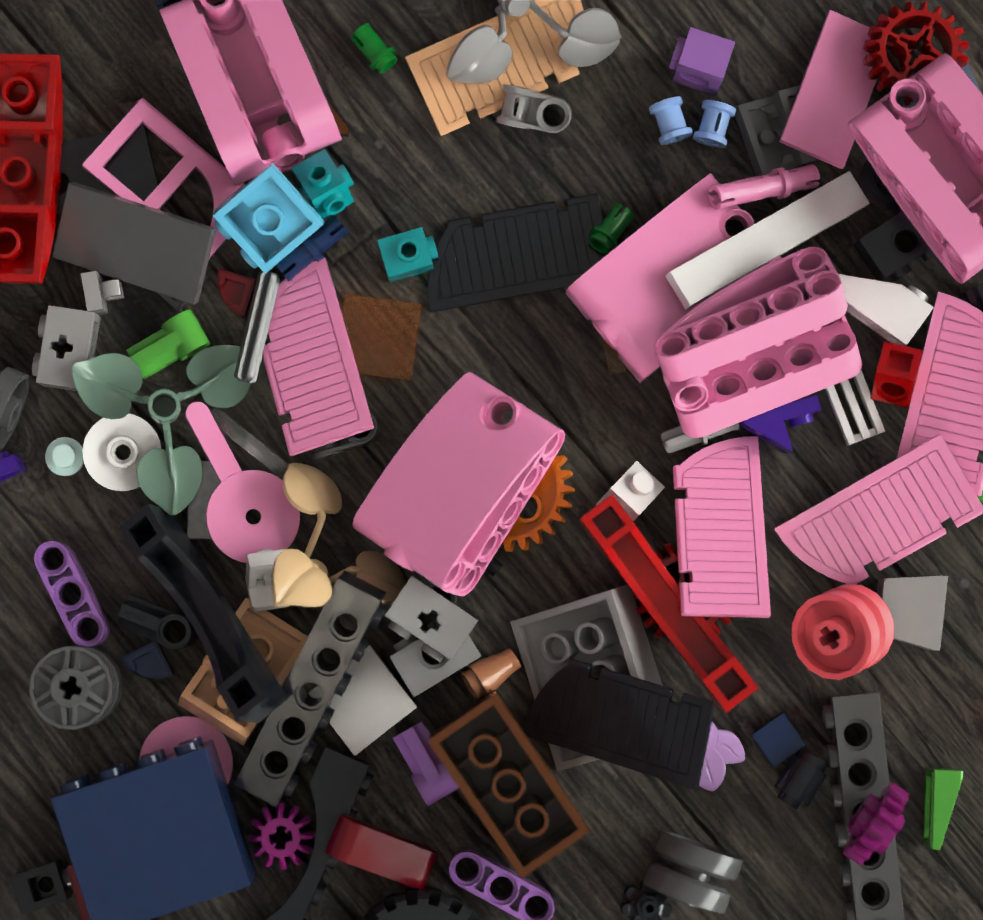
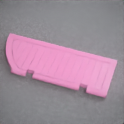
M325 257L319 262L317 260L313 261L293 277V280L290 282L285 278L279 284L267 334L271 343L265 344L262 355L278 415L282 416L290 413L292 418L291 422L282 425L289 456H294L374 429Z
M938 292L897 458L941 434L977 496H981L983 490V463L976 461L979 451H983V312L961 299Z
M941 434L774 529L792 553L817 572L846 584H858L869 577L864 568L868 563L874 561L879 571L947 534L941 522L951 517L958 528L983 514V505Z
M758 436L727 439L707 446L690 456L681 465L673 466L674 489L686 490V499H675L679 573H691V582L679 583L681 615L769 618L771 610Z

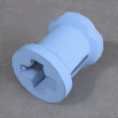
M680 96L664 99L648 108L650 114L655 115L661 137H659L660 145L672 144L693 135L692 128L686 125L680 107L683 104L682 97Z
M703 100L702 109L704 114L699 131L694 132L693 139L710 147L726 148L727 140L725 139V134L730 117L735 116L736 109L723 102Z

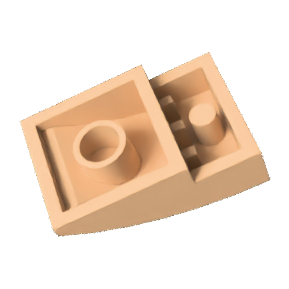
M245 598L236 611V615L280 686L283 687L308 636L267 610L252 611L250 600ZM206 655L202 665L181 694L178 705L242 746H245L259 723L236 721L216 688L213 669L209 657Z

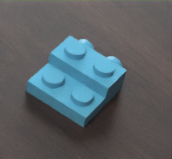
M273 163L267 166L249 183L241 186L220 204L213 213V217L216 219L214 225L226 239L230 240L233 238L242 248L240 253L244 260L254 269L259 267L265 274L324 225V220Z

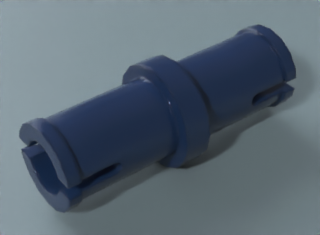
M332 215L323 226L283 258L276 266L290 282L293 280V277L314 260L318 262L324 258L322 254L342 237L348 235L349 232L339 219Z

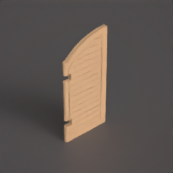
M534 0L544 12L566 30H568L572 18L583 11L581 0ZM531 9L522 16L506 14L507 35L502 41L508 43L512 50L510 64L501 76L482 84L451 81L446 76L447 67L457 45L471 30L482 25H488L498 33V16L410 54L405 59L439 134L443 136L470 124L466 115L468 111L476 108L478 116L483 118L501 110L506 93L502 90L503 84L536 90L539 93L548 89L544 78L553 73L558 83L579 75L578 67L564 62L558 54V47L565 37L560 36Z

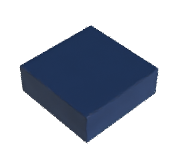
M784 712L750 734L772 767L777 766L806 746Z

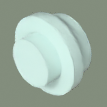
M69 437L55 439L49 444L45 453L48 468L60 476H71L77 473L84 464L83 447L78 441Z

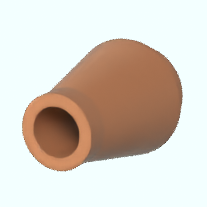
M507 648L500 653L468 664L466 666L467 669L461 672L460 675L471 695L477 700L496 690L510 675L520 669L521 665L514 652Z

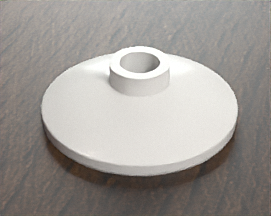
M127 414L122 419L114 420L102 418L91 427L85 437L83 460L88 473L97 483L111 490L129 491L140 487L137 480L138 463L148 451L155 448L161 449V443L154 428L147 421L136 415ZM120 445H127L130 448V456L125 460L119 459L116 455V449Z

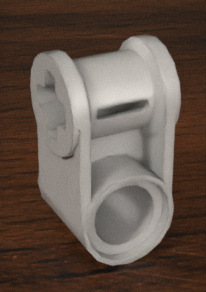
M503 84L502 90L506 93L500 116L496 117V123L549 133H558L569 125L572 119V110L566 100L538 93L536 90ZM517 97H518V98H519V103H518L517 113H516V116H515V115H514V110H515L516 100H517ZM558 104L564 109L565 119L562 124L552 126L545 121L544 110L548 105Z

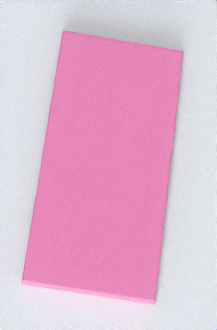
M829 10L779 140L780 143L837 168L843 169L845 167L855 140L849 130L848 122L866 110L877 79L869 80L867 76L873 67L863 64L864 57L870 54L863 50L865 41L871 39L867 34L870 27Z

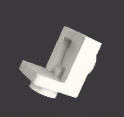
M636 461L596 505L613 494L632 521H634L665 487Z
M263 549L256 553L247 554L245 580L252 611L258 612L289 607H275L272 594L273 564L279 553L286 549Z

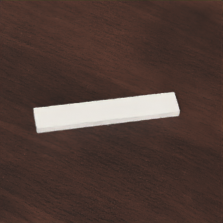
M848 171L670 271L665 277L686 310L860 211L870 203L851 172Z

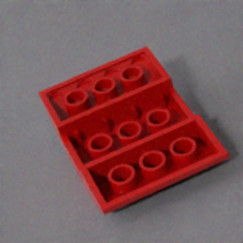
M0 54V283L42 284L47 271L56 228L61 186L63 91L59 55Z

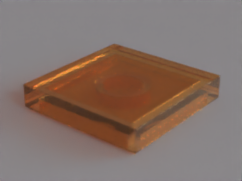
M345 293L342 316L359 375L412 381L422 304Z

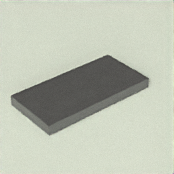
M72 182L68 184L52 257L194 305L199 302L216 228Z

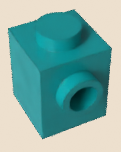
M422 227L377 240L389 282L428 272L434 269L432 259L439 258L433 235L425 237Z

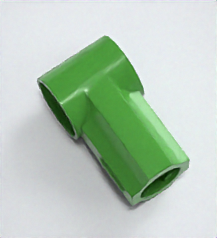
M186 310L173 316L163 323L161 330L126 350L129 357L137 363L143 379L154 375L179 359L183 361L193 357L211 344L192 310Z

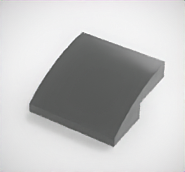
M800 85L780 90L770 97L740 104L735 107V118L756 177L769 174L773 169L783 167L784 170H790L821 161L779 142Z

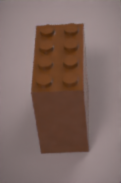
M496 690L430 734L427 740L521 879L590 832L584 818Z

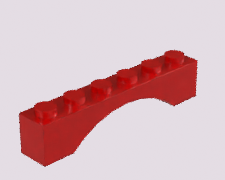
M613 494L579 519V522L722 711L727 713L759 689L737 658L702 616L681 615L679 585Z

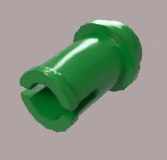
M369 23L359 27L353 33L354 35L350 37V40L356 44L371 62L370 68L373 71L377 70L380 74L385 73L397 62L398 59L394 55L396 50L393 47L388 48Z
M614 204L598 227H593L590 231L589 243L600 253L606 254L609 250L615 249L618 245L617 239L629 223L634 220L633 213L627 207L622 214L619 213L623 208L622 204Z

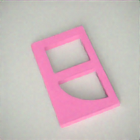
M144 98L137 101V104L82 164V168L114 195L158 210L195 169L201 173L209 185L213 198V213L220 204L245 184L240 183L235 186L226 167ZM141 124L145 125L183 157L145 201L141 200L103 168ZM212 217L210 227L216 228L214 225V221H216V219ZM217 228L209 259L226 240Z

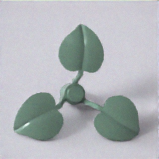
M218 345L199 351L190 360L186 369L188 379L196 387L177 394L168 389H160L150 397L137 395L136 393L140 390L143 383L142 373L137 363L126 355L118 353L103 354L85 361L76 362L72 366V375L77 392L86 406L96 415L111 420L122 419L129 413L132 401L147 404L152 419L163 424L166 450L155 448L148 451L142 457L137 467V480L144 494L169 515H177L191 503L199 490L203 477L201 459L193 448L180 446L173 449L170 423L174 422L180 414V402L199 393L202 394L203 400L209 406L221 409L234 407L244 399L251 383L240 382L234 376L241 346Z

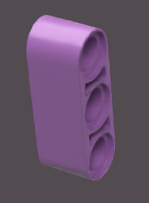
M56 541L44 542L37 548L34 554L35 567L74 643L84 647L101 645L110 634L109 621L75 552L65 543ZM58 548L63 553L64 561L60 568L52 570L47 565L46 558L52 549ZM71 583L77 584L81 590V598L74 605L68 604L63 596L66 586ZM87 618L94 619L99 627L97 636L92 640H87L81 633V625Z
M461 849L452 856L449 873L453 882L520 920H550L553 917L555 910L554 901L550 892L526 877L521 879L515 871L474 849ZM468 857L475 860L478 864V872L471 878L461 877L456 871V864L460 859ZM497 877H506L512 882L513 889L507 896H496L490 889L492 881ZM533 896L543 897L548 903L546 911L538 916L529 914L525 909V904L529 898Z

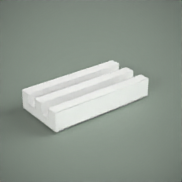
M862 370L853 379L873 427L869 430L849 380L842 381L840 384L859 430L858 434L853 435L835 386L832 385L825 388L847 446L885 432L874 401L871 399V393Z

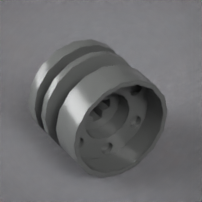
M66 646L52 650L38 661L31 674L29 694L33 708L45 722L59 729L76 730L101 723L115 711L122 697L123 680L118 665L109 654L96 647ZM77 678L76 685L82 688L81 693L73 694L70 697V690L65 688V683L74 681Z

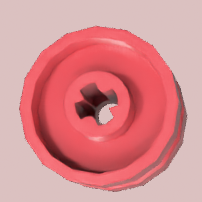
M844 584L808 599L797 610L792 623V643L798 658L808 670L826 679L841 680L854 676L864 669L873 666L888 653L894 639V621L887 604L876 592L863 585Z

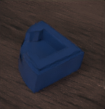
M156 641L121 657L126 667L142 677L164 679L175 675L160 644Z

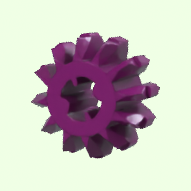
M279 802L276 807L277 816L266 806L262 809V814L267 822L259 818L252 820L251 825L262 832L250 834L248 841H261L262 845L257 847L252 853L255 857L260 856L265 851L269 854L264 862V866L269 868L273 864L275 857L279 858L280 870H286L288 868V856L296 866L302 864L303 860L297 849L306 854H311L313 851V847L302 840L315 838L316 831H303L302 827L308 825L312 818L310 815H307L298 821L295 817L300 811V806L294 805L289 815H286L285 803ZM280 826L287 828L285 833L289 830L292 833V838L288 839L285 846L278 845L279 839L273 840L272 834L276 833Z

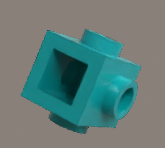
M325 149L291 167L300 186L297 191L323 220L331 215L340 213L345 207L354 203L349 187L354 185L352 178L343 164L336 167Z

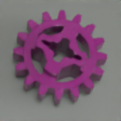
M890 783L887 788L885 787L879 797L870 793L847 825L849 828L848 832L851 835L848 838L850 840L844 846L843 854L858 865H862L864 861H867L873 851L883 854L906 821L901 813L905 809L903 808L909 800L907 798L909 793L895 783Z

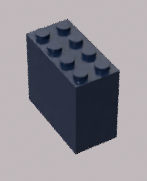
M201 736L179 743V746L174 747V753L165 755L164 749L156 750L141 756L140 759L136 760L137 765L128 768L126 761L104 768V771L97 773L99 778L90 780L89 774L70 779L65 784L59 786L61 792L52 797L51 801L91 920H150L251 886L257 871L213 739L203 742Z

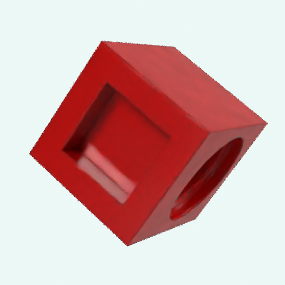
M884 341L875 374L871 399L909 408L923 350Z

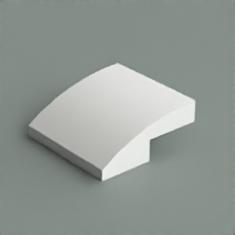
M371 645L367 647L360 662L352 660L347 670V673L352 675L348 687L342 697L335 694L329 707L335 709L329 723L354 756L417 708V705L399 684L393 673ZM319 686L308 693L313 698L323 697Z

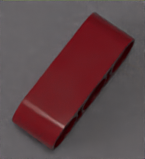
M342 814L339 815L324 850L326 854L342 862L418 890H424L439 855L437 851L425 845Z

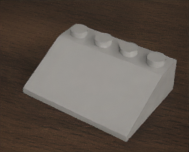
M628 585L510 622L534 699H536L545 684L557 672L568 665L570 658L592 664L591 677L599 678L601 669L605 668L662 685L640 614L636 610L637 604L633 598V592ZM549 743L557 771L600 760Z

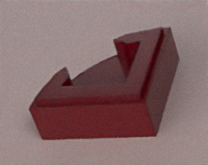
M218 269L217 285L223 301L234 313L246 318L256 279Z

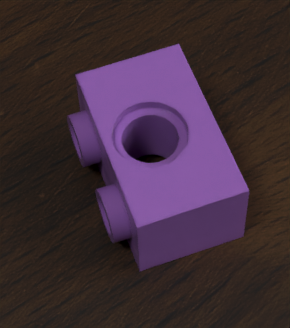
M690 27L687 39L679 36L669 65L670 69L676 70L672 82L716 96L723 81L735 41Z

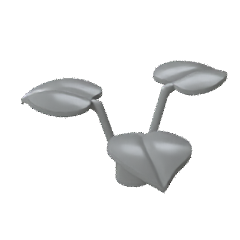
M497 0L499 6L495 8V12L498 15V33L488 25L479 26L467 33L459 42L449 60L446 76L454 82L482 84L495 80L503 74L512 58V50L509 44L502 41L507 35L506 14L522 16L529 9L534 11L560 36L565 37L558 47V54L564 62L575 67L591 66L606 59L617 48L622 37L615 19L603 9L588 8L579 12L572 18L569 28L566 30L544 12L534 0Z

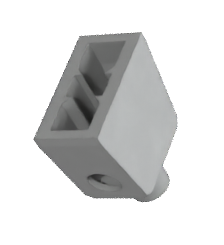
M948 576L883 578L878 580L877 594L887 604L894 621L893 640L926 650L940 651Z

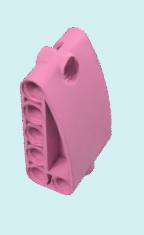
M181 0L159 10L220 156L235 186L256 177L271 163L281 173L291 171V167L304 161L306 155L342 140L333 114L282 0ZM219 1H225L221 5L214 6ZM288 113L291 121L277 125L278 117Z
M944 53L909 79H902L896 82L890 93L850 120L848 127L864 155L904 214L951 276L962 284L983 269V94L950 55ZM901 96H908L915 101L916 105L911 108H904L897 103L896 99Z
M711 173L629 236L580 276L566 290L565 294L584 317L592 321L595 329L609 346L618 352V358L639 383L660 367L654 348L656 340L680 318L706 300L704 299L685 310L665 275L731 238L725 229L727 221L737 220L741 222L744 230L754 225L752 216L745 210H741L738 205H732L719 210L713 209L709 202L708 194L717 192H710L709 187L720 183ZM779 256V257H777L776 259L770 261L769 263L763 265L762 267H764V266H766V265H768V264H770V263H772V262H774V261H776V260H778V259H781L782 257Z
M818 247L804 248L742 277L697 305L656 340L654 348L663 373V380L670 393L682 431L686 436L691 438L704 437L848 380L861 371L862 360L856 337L845 317L848 306L841 279L823 249Z
M468 372L443 395L398 450L357 511L353 520V528L385 550L383 553L395 563L410 571H416L445 592L465 596L473 590L559 452L565 439V432L479 376ZM512 408L513 416L508 423L504 424V414Z

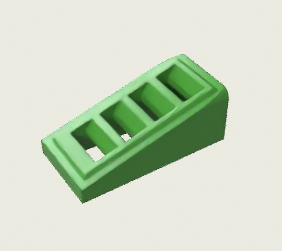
M930 767L925 769L923 844L925 847L932 850L941 849L963 779V770Z

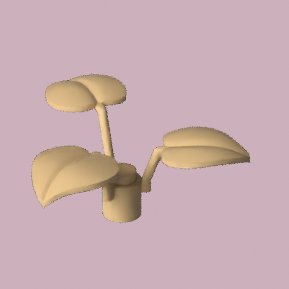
M289 463L282 480L286 498L291 505L303 513L310 515L317 513L318 519L304 553L297 549H286L276 557L272 569L274 606H322L331 598L332 584L337 581L344 571L387 592L382 603L393 604L407 581L397 564L386 555L376 551H364L356 558V566H349L331 577L327 576L328 570L321 561L310 559L326 520L325 513L337 514L342 508V497L337 485L321 470L307 464Z

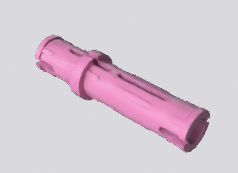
M813 164L790 170H784L783 167L773 169L769 174L711 185L709 191H716L717 193L708 194V199L715 210L777 196L778 199H783L797 191L817 188L820 183L818 181H811L820 180V174L817 167Z

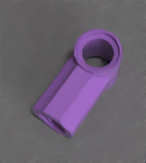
M423 721L393 737L413 773L411 777L427 806H430L456 791L459 787L427 740L430 732Z

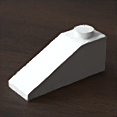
M839 274L848 306L847 312L890 343L906 346L934 308L927 303L928 296L914 286L910 285L906 288L902 284Z

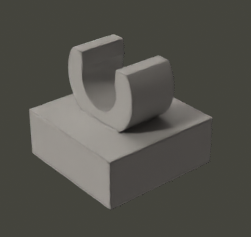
M97 271L81 273L87 312H95L98 315L108 314L106 301L124 298L122 282H119L118 279L103 282L102 276Z

